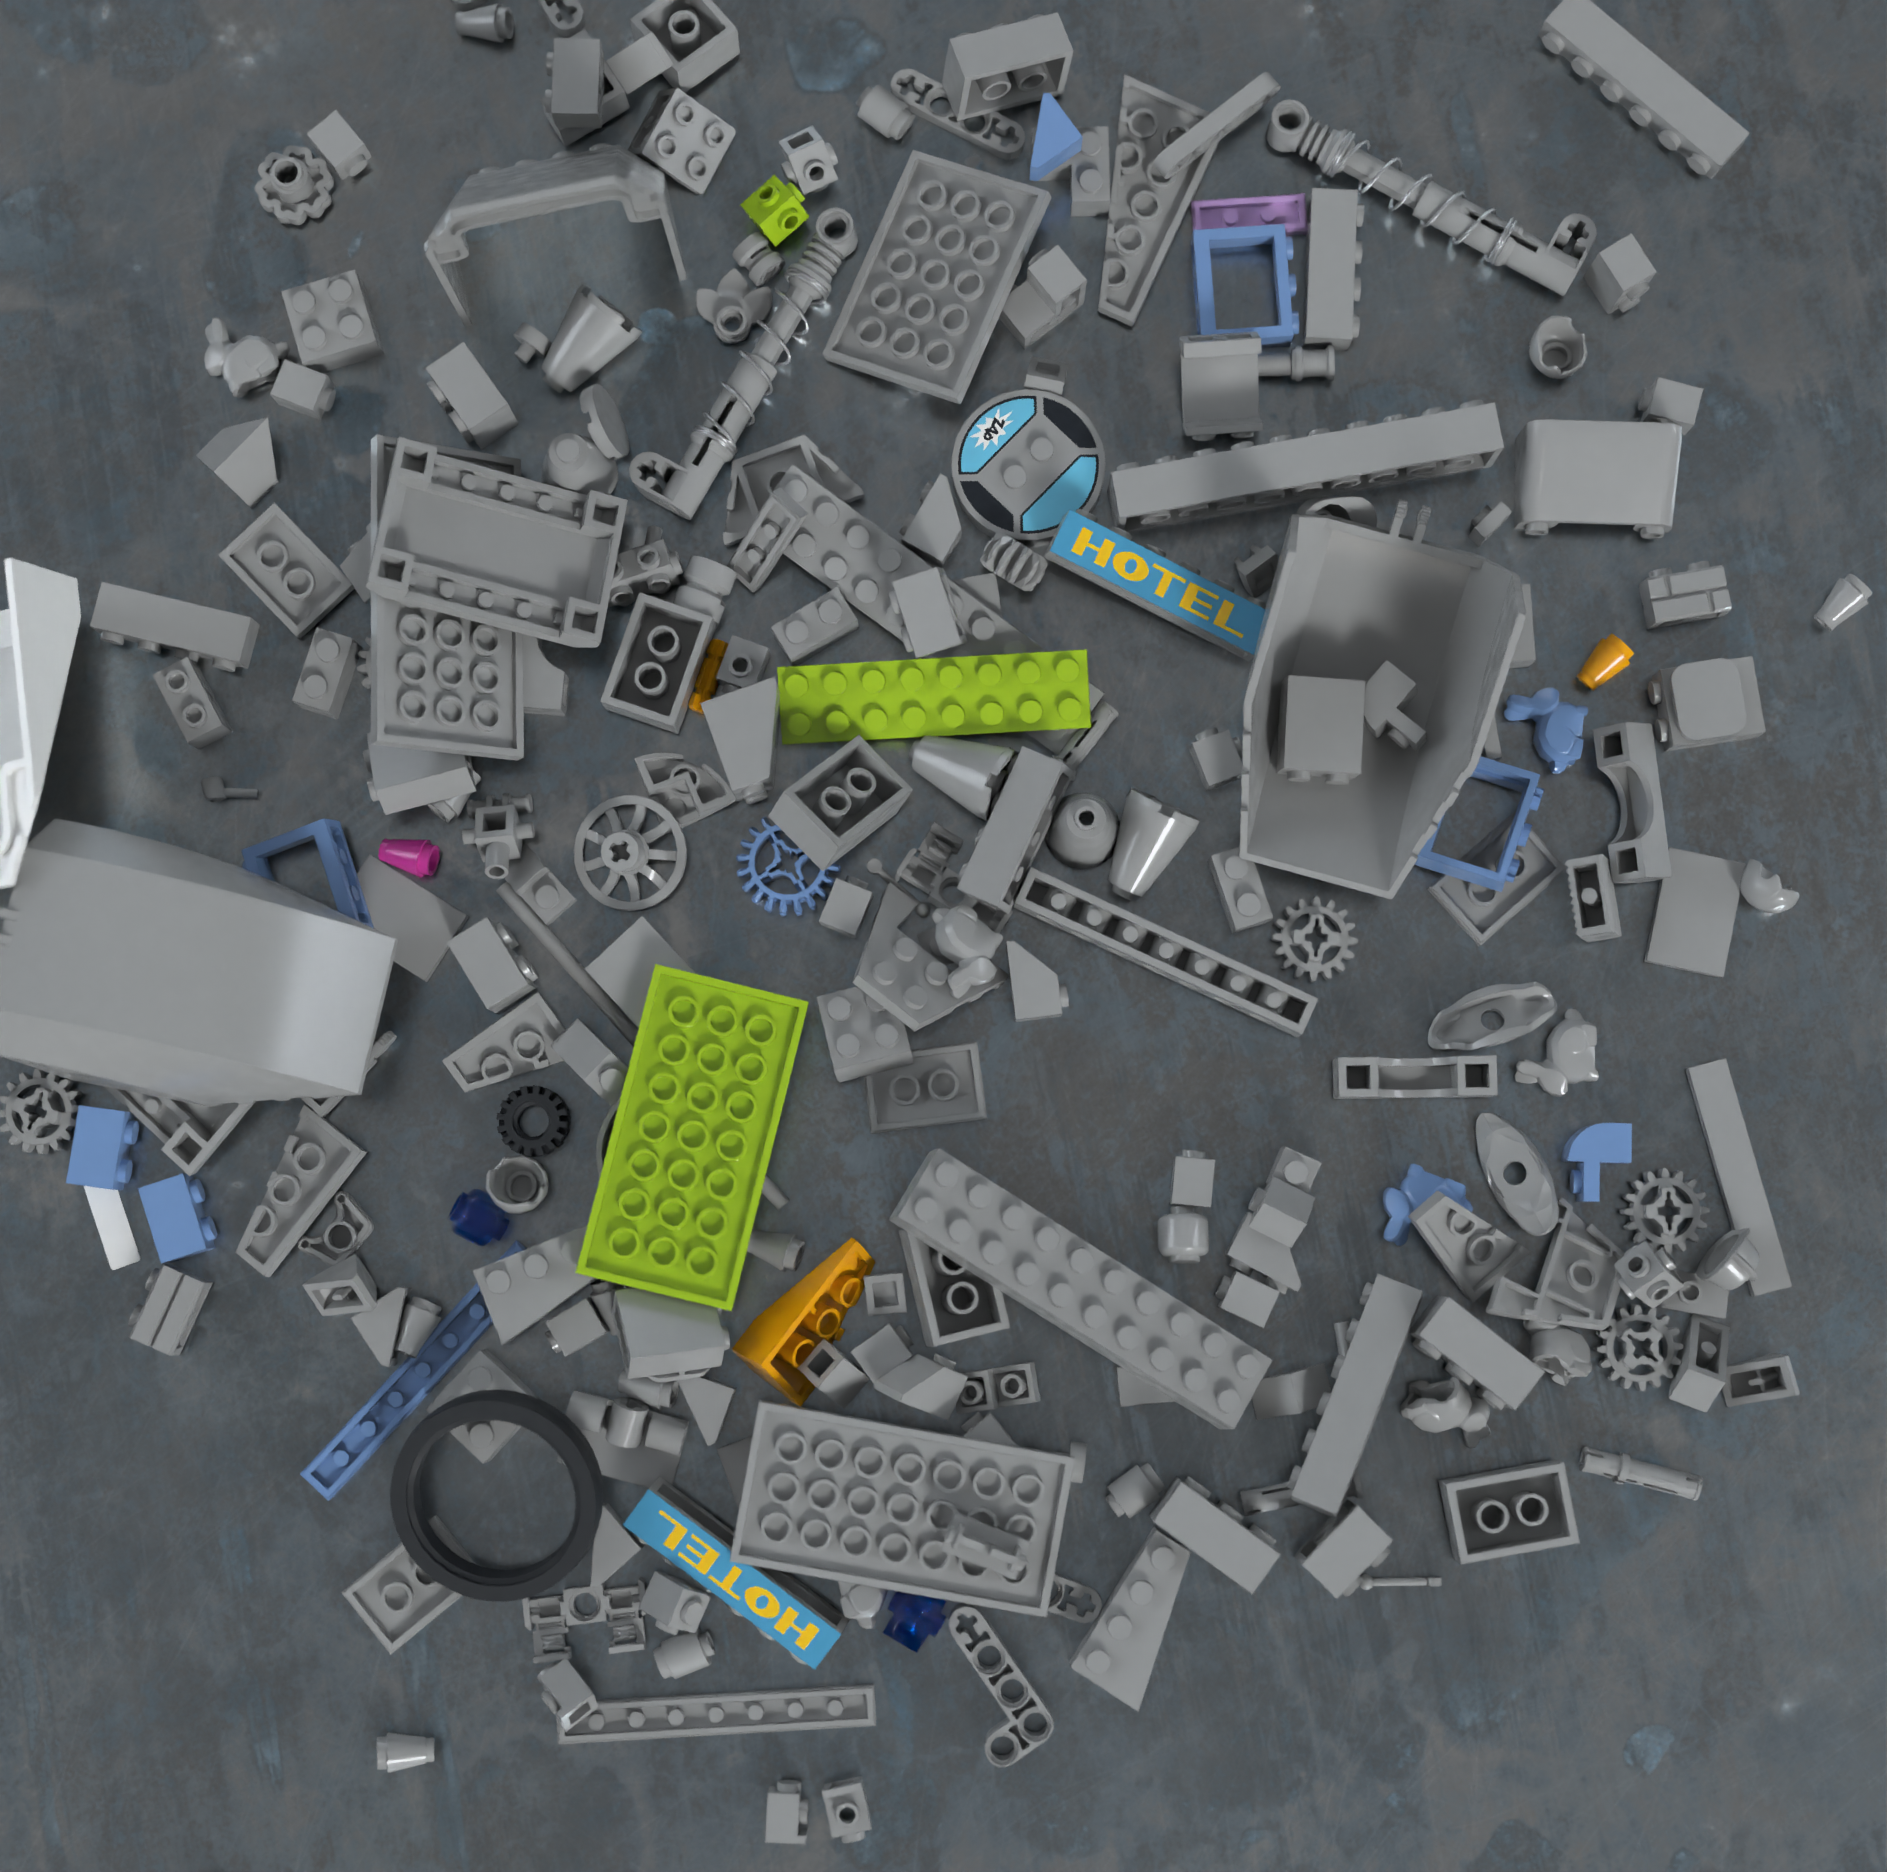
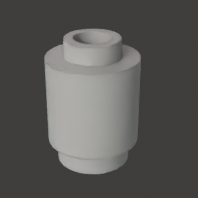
M880 84L874 88L867 87L860 95L856 104L860 107L858 116L885 137L889 138L892 136L896 140H899L907 132L915 117L909 111V106Z
M1147 1462L1141 1467L1138 1465L1134 1466L1106 1486L1110 1494L1105 1499L1118 1518L1125 1513L1130 1520L1159 1499V1493L1166 1489V1487Z
M697 1628L695 1634L685 1631L661 1641V1646L655 1648L653 1653L662 1677L667 1679L673 1676L677 1679L711 1665V1656L716 1654V1650L710 1634L707 1631L702 1633Z

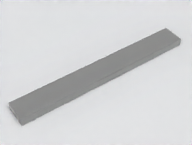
M874 1683L596 1699L598 1708L567 1732L561 1726L556 1714L558 1744L876 1726L877 1724Z

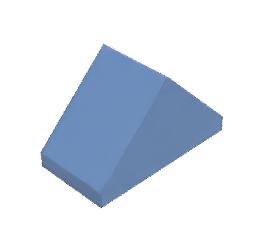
M1043 92L1030 165L1029 180L1032 181L1040 180L1080 152L1082 148V135L1051 93Z

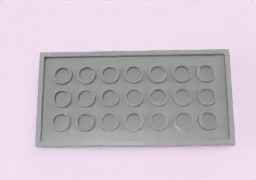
M375 435L371 439V558L395 446L398 438ZM424 443L438 447L436 454L521 477V459ZM371 591V744L515 761L524 758L523 634L383 598Z
M759 1400L730 1562L1047 1618L1075 1458L1070 1455ZM955 1512L1030 1541L1026 1552V1563L1023 1570H1019L1016 1580L941 1551Z

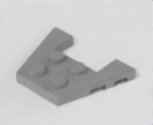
M890 882L882 893L881 902L875 914L872 929L852 983L913 1031H917L951 1013L954 1008L966 1002H973L991 989L996 990L1000 988L1009 975L994 964L996 967L994 979L985 984L970 985L968 991L959 999L952 997L950 994L951 988L948 984V977L952 971L898 929L913 912L918 903Z
M1563 1197L1561 1199L1557 1198L1559 1208L1558 1221L1555 1225V1231L1535 1292L1502 1276L1495 1282L1486 1312L1497 1316L1602 1331L1610 1324L1621 1288L1618 1280L1622 1276L1614 1266V1263L1620 1260L1625 1253L1593 1224L1588 1226L1572 1212L1573 1206Z

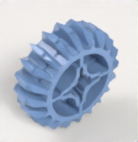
M763 817L761 823L765 831L760 833L753 826L748 830L751 836L756 839L754 843L744 839L740 842L741 847L750 851L749 855L738 854L736 856L737 862L748 864V867L737 870V876L739 878H751V880L742 885V889L744 892H750L757 888V892L751 900L754 904H758L766 897L767 901L764 909L769 913L774 909L776 903L780 904L779 913L781 916L787 915L788 905H794V911L797 916L802 915L803 910L800 903L807 901L812 911L817 909V905L812 897L817 894L822 900L827 901L829 895L822 887L824 884L830 888L833 887L835 880L828 877V874L841 873V866L832 864L824 871L820 869L815 881L808 886L802 874L804 866L811 859L800 848L793 849L786 846L779 836L785 833L777 825L771 826L769 820ZM770 842L775 851V858L769 866L765 867V871L758 874L757 861L763 847ZM779 848H782L786 855H790L791 859L794 856L799 859L794 863L799 880L795 879L792 872L788 873L787 869L784 872L780 871L779 868L783 865L781 858L783 857ZM779 879H787L794 884L798 893L780 894L770 890L764 884Z

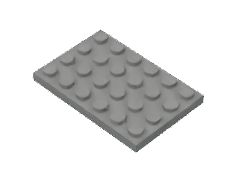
M913 150L822 353L827 361L961 405L1052 198L1050 193L1041 188Z

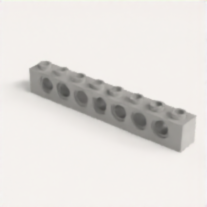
M1032 867L1015 901L1014 908L1295 1037L1303 1034L1318 1001V998Z

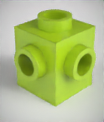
M775 175L740 204L756 227L775 247L810 217L801 205L805 200L801 192L791 181L785 186Z

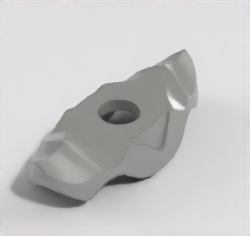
M1538 982L1487 986L1463 996L1450 1007L1440 1011L1429 1029L1428 1044L1432 1049L1440 1051L1476 1050L1503 1044L1533 1031L1551 1018L1557 1011V1003L1552 993ZM1488 1012L1499 1013L1504 1019V1024L1498 1030H1489L1482 1025V1016Z
M1481 1113L1476 1122L1477 1148L1484 1176L1493 1195L1501 1207L1526 1232L1534 1236L1549 1233L1558 1221L1559 1208L1553 1178L1542 1155L1534 1143L1513 1123L1495 1113ZM1513 1162L1522 1163L1527 1172L1525 1180L1518 1185L1509 1184L1504 1177L1506 1167Z

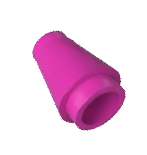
M385 838L380 844L378 856L380 861L422 878L425 875L432 876L437 870L440 849L437 845H433L430 840Z

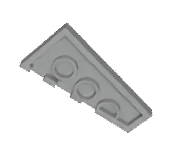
M305 1104L298 1116L301 1119L293 1136L289 1135L283 1148L285 1153L276 1172H272L266 1185L269 1188L260 1206L256 1207L235 1252L263 1276L269 1278L367 1153L329 1121L320 1117L310 1106Z

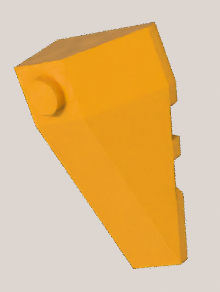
M849 1239L757 1316L732 1348L733 1352L754 1373L794 1404L801 1407L816 1386L798 1367L823 1339L833 1344L834 1340H841L845 1329L840 1326L849 1307L857 1304L865 1287L864 1275H870L875 1265V1260L856 1239Z

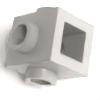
M813 126L778 141L786 162L780 164L788 183L790 181L793 184L795 183L803 195L820 192L827 188L829 183L838 180L833 165L838 164L834 149L830 142L824 144L823 139Z
M1647 1241L1631 1247L1620 1260L1614 1263V1266L1622 1276L1618 1283L1626 1295L1632 1300L1638 1297L1652 1309L1684 1287V1284L1674 1271L1677 1264L1671 1255L1663 1247L1656 1250Z

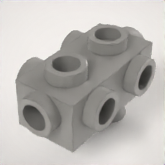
M649 526L643 546L634 547L632 550L617 555L608 608L615 605L628 606L632 604L638 597L639 592L646 595L650 593L663 594L668 592L672 586L680 584L678 575L684 573L678 552H670L664 539H661L663 530L660 527Z

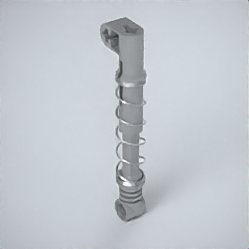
M1284 100L1274 107L1266 130V139L1275 150L1296 152L1297 149H1300L1299 155L1305 156L1308 153L1307 159L1312 161L1314 158H1317L1316 164L1320 165L1322 173L1327 174V176L1330 175V178L1334 177L1336 173L1344 171L1360 180L1358 186L1360 194L1366 192L1370 187L1391 197V211L1397 209L1403 203L1414 209L1412 215L1421 220L1423 228L1431 225L1452 236L1454 244L1463 242L1484 253L1485 261H1488V263L1491 262V264L1497 267L1506 265L1562 296L1567 292L1596 239L1597 229L1593 220L1586 215L1578 213L1566 216L1560 223L1551 241L1547 243L1526 232L1523 229L1522 223L1517 222V219L1510 218L1508 222L1497 216L1495 208L1485 210L1465 199L1464 191L1454 193L1433 182L1432 174H1427L1420 180L1401 171L1402 161L1400 157H1395L1388 163H1385L1370 155L1371 146L1369 140H1364L1355 145L1354 139L1356 135L1355 133L1352 134V131L1333 129L1332 132H1329V125L1325 124L1322 128L1320 127L1322 122L1319 120L1314 124L1312 122L1314 117L1310 116L1306 107L1298 101ZM1280 123H1289L1295 129H1286ZM1367 144V152L1359 149V147ZM1396 160L1399 161L1398 169L1391 166ZM1428 177L1430 178L1428 185L1422 183ZM1364 182L1367 184V186L1362 189V184ZM1394 199L1398 200L1399 202L1393 207ZM1570 237H1572L1576 242L1571 252L1567 254L1563 249Z
M829 208L818 217L816 231L811 238L812 242L808 243L807 250L803 252L802 258L797 263L790 264L784 274L790 284L788 292L784 293L778 289L775 290V293L783 298L781 304L769 324L757 320V323L765 331L752 353L739 351V354L742 355L740 361L728 381H721V385L724 388L710 412H703V415L706 417L703 424L696 425L695 429H693L690 435L691 444L680 463L676 464L651 451L642 452L631 461L629 476L640 494L645 498L685 519H692L723 464L731 461L735 453H737L735 444L744 428L754 424L755 417L753 413L763 396L772 393L773 387L771 382L777 374V370L773 366L790 363L791 356L786 347L790 337L808 332L809 326L804 316L809 305H819L826 302L831 291V276L835 275L836 268H839L841 265V260H844L846 256L856 249L858 234L853 219L847 211L841 208ZM835 228H843L846 230L845 233L838 238H831L828 236L829 233ZM803 319L806 325L805 330L794 332L800 320ZM784 349L788 356L787 361L776 362ZM657 472L661 480L667 483L663 490L656 478L649 476L646 480L645 476L647 474L654 475Z

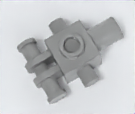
M504 793L502 800H496L495 795H487L486 800H467L469 819L475 818V828L462 830L463 842L465 845H477L481 859L485 862V874L490 878H505L509 873V860L521 859L522 839L535 837L533 822L521 823L517 813L527 811V813L533 812V802L530 793L517 797H512L511 793Z

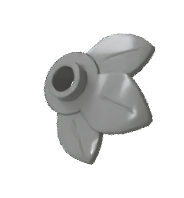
M733 268L721 279L716 291L705 288L697 290L696 306L701 317L713 324L718 338L726 343L733 344L746 339L751 331V326L756 324L757 320L763 321L767 317L771 309L773 297L770 287H760L750 291V287L738 270ZM736 320L740 325L738 329L730 331L726 328L727 322Z

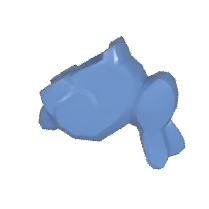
M1552 687L1543 688L1535 692L1531 697L1514 694L1508 697L1506 701L1507 708L1504 711L1505 719L1509 721L1533 719L1536 722L1533 744L1539 756L1549 763V769L1552 774L1563 772L1568 765H1574L1575 760L1580 759L1583 749L1584 717L1588 714L1587 706H1575L1569 702H1559V691Z
M1410 1164L1407 1176L1402 1180L1400 1189L1387 1187L1383 1192L1384 1209L1390 1217L1384 1230V1239L1388 1242H1394L1396 1246L1404 1245L1408 1240L1411 1222L1408 1216L1437 1190L1472 1212V1204L1465 1198L1466 1186L1449 1178L1443 1179L1428 1173L1419 1165Z

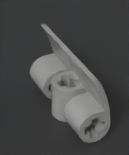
M578 1390L573 1391L566 1416L580 1429L588 1440L598 1460L603 1476L650 1488L660 1476L673 1485L689 1426L688 1420L649 1410V1406L646 1403L634 1398L618 1397L611 1400ZM558 1455L557 1462L559 1464L565 1465L561 1457Z

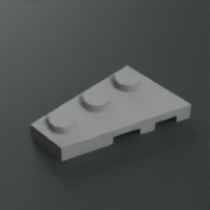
M1438 1190L1408 1216L1462 1294L1472 1303L1492 1287L1496 1280L1504 1276L1531 1252Z

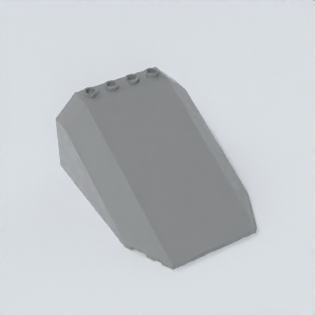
M608 143L594 145L589 149L590 151L580 153L572 151L559 152L553 155L551 159L542 161L525 159L517 162L513 167L504 169L486 167L479 170L478 174L468 176L423 245L424 251L463 325H472L459 260L469 255L466 237L463 232L477 227L596 202L619 200L623 203L627 218L631 222L662 219L679 280H686L687 276L664 173L619 144L612 146Z

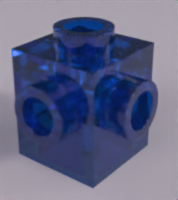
M896 1591L887 1607L893 1613L882 1633L917 1653L929 1634L936 1637L947 1618V1616L941 1613L947 1600Z

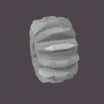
M1003 532L996 533L992 540L988 541L980 559L982 565L1023 591H1032L1036 584L1040 583L1048 565L1043 556Z

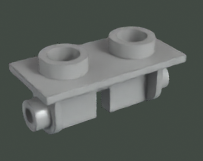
M955 1512L941 1551L1016 1580L1019 1570L1022 1571L1026 1563V1552L1030 1541Z

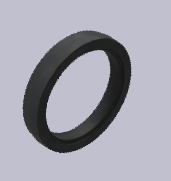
M482 1390L468 1393L450 1400L426 1416L412 1431L402 1447L394 1467L390 1488V1504L396 1531L415 1563L428 1576L451 1591L473 1599L495 1602L515 1601L540 1594L565 1578L579 1564L592 1545L598 1530L604 1500L602 1474L598 1460L580 1429L565 1414L547 1402L531 1395L509 1390ZM484 1420L509 1422L534 1432L558 1453L568 1469L574 1486L575 1516L568 1538L553 1554L528 1567L510 1570L491 1569L473 1564L461 1558L437 1537L428 1523L422 1507L420 1477L423 1463L432 1445L454 1428Z

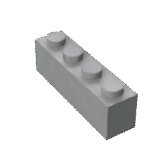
M1311 189L1307 204L1308 231L1306 234L1302 348L1326 349L1328 345H1334V350H1348L1352 338H1358L1360 316L1353 315L1354 301L1360 300L1361 278H1355V264H1361L1363 243L1356 240V228L1362 227L1364 217V204L1357 203L1358 190Z
M101 582L90 627L101 634L100 639L116 645H123L124 640L137 642V648L143 651L160 654L161 649L174 651V657L182 660L188 657L195 663H198L200 657L212 660L213 667L235 672L236 666L249 668L260 627L253 618L105 582Z
M1022 746L1019 755H1015L1008 766V779L1003 789L998 791L993 798L991 804L992 813L986 826H982L976 835V848L970 861L964 863L959 872L958 890L973 899L1008 914L1010 913L1074 774L1063 762Z

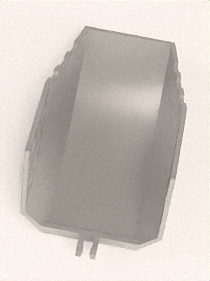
M1402 499L1398 500L1389 531L1332 515H1291L1254 652L1243 711L1239 858L1388 899H1393L1416 863L1418 854L1429 838H1432L1438 828L1439 821L1448 807L1453 805L1459 795L1460 788L1478 765L1527 615L1520 575L1480 555L1423 540L1431 507L1422 505L1416 518L1417 523L1412 537L1399 534L1403 519L1406 517L1408 510V501ZM1388 660L1417 684V695L1404 708L1402 713L1426 731L1427 741L1418 752L1409 745L1406 749H1403L1388 736L1390 732L1388 728L1376 739L1368 729L1364 718L1361 774L1354 779H1349V784H1328L1325 782L1326 777L1311 776V781L1295 782L1287 780V774H1276L1281 681L1288 675L1366 681V686L1375 672Z
M54 819L26 845L7 909L0 907V920H4L0 934L1 1057L74 1081L209 1107L222 1106L224 1103L249 1104L262 1100L288 1101L291 1098L301 1097L326 1098L361 1095L399 940L254 872L204 854L148 838L92 825Z

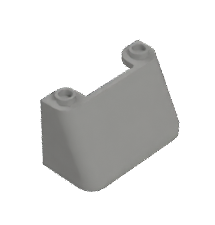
M1541 419L1526 423L1515 439L1514 529H1525V533L1529 535H1544L1548 533V528H1552L1558 523L1633 525V530L1641 532L1640 536L1642 538L1655 539L1664 537V533H1668L1672 529L1682 443V426L1674 423L1558 419Z

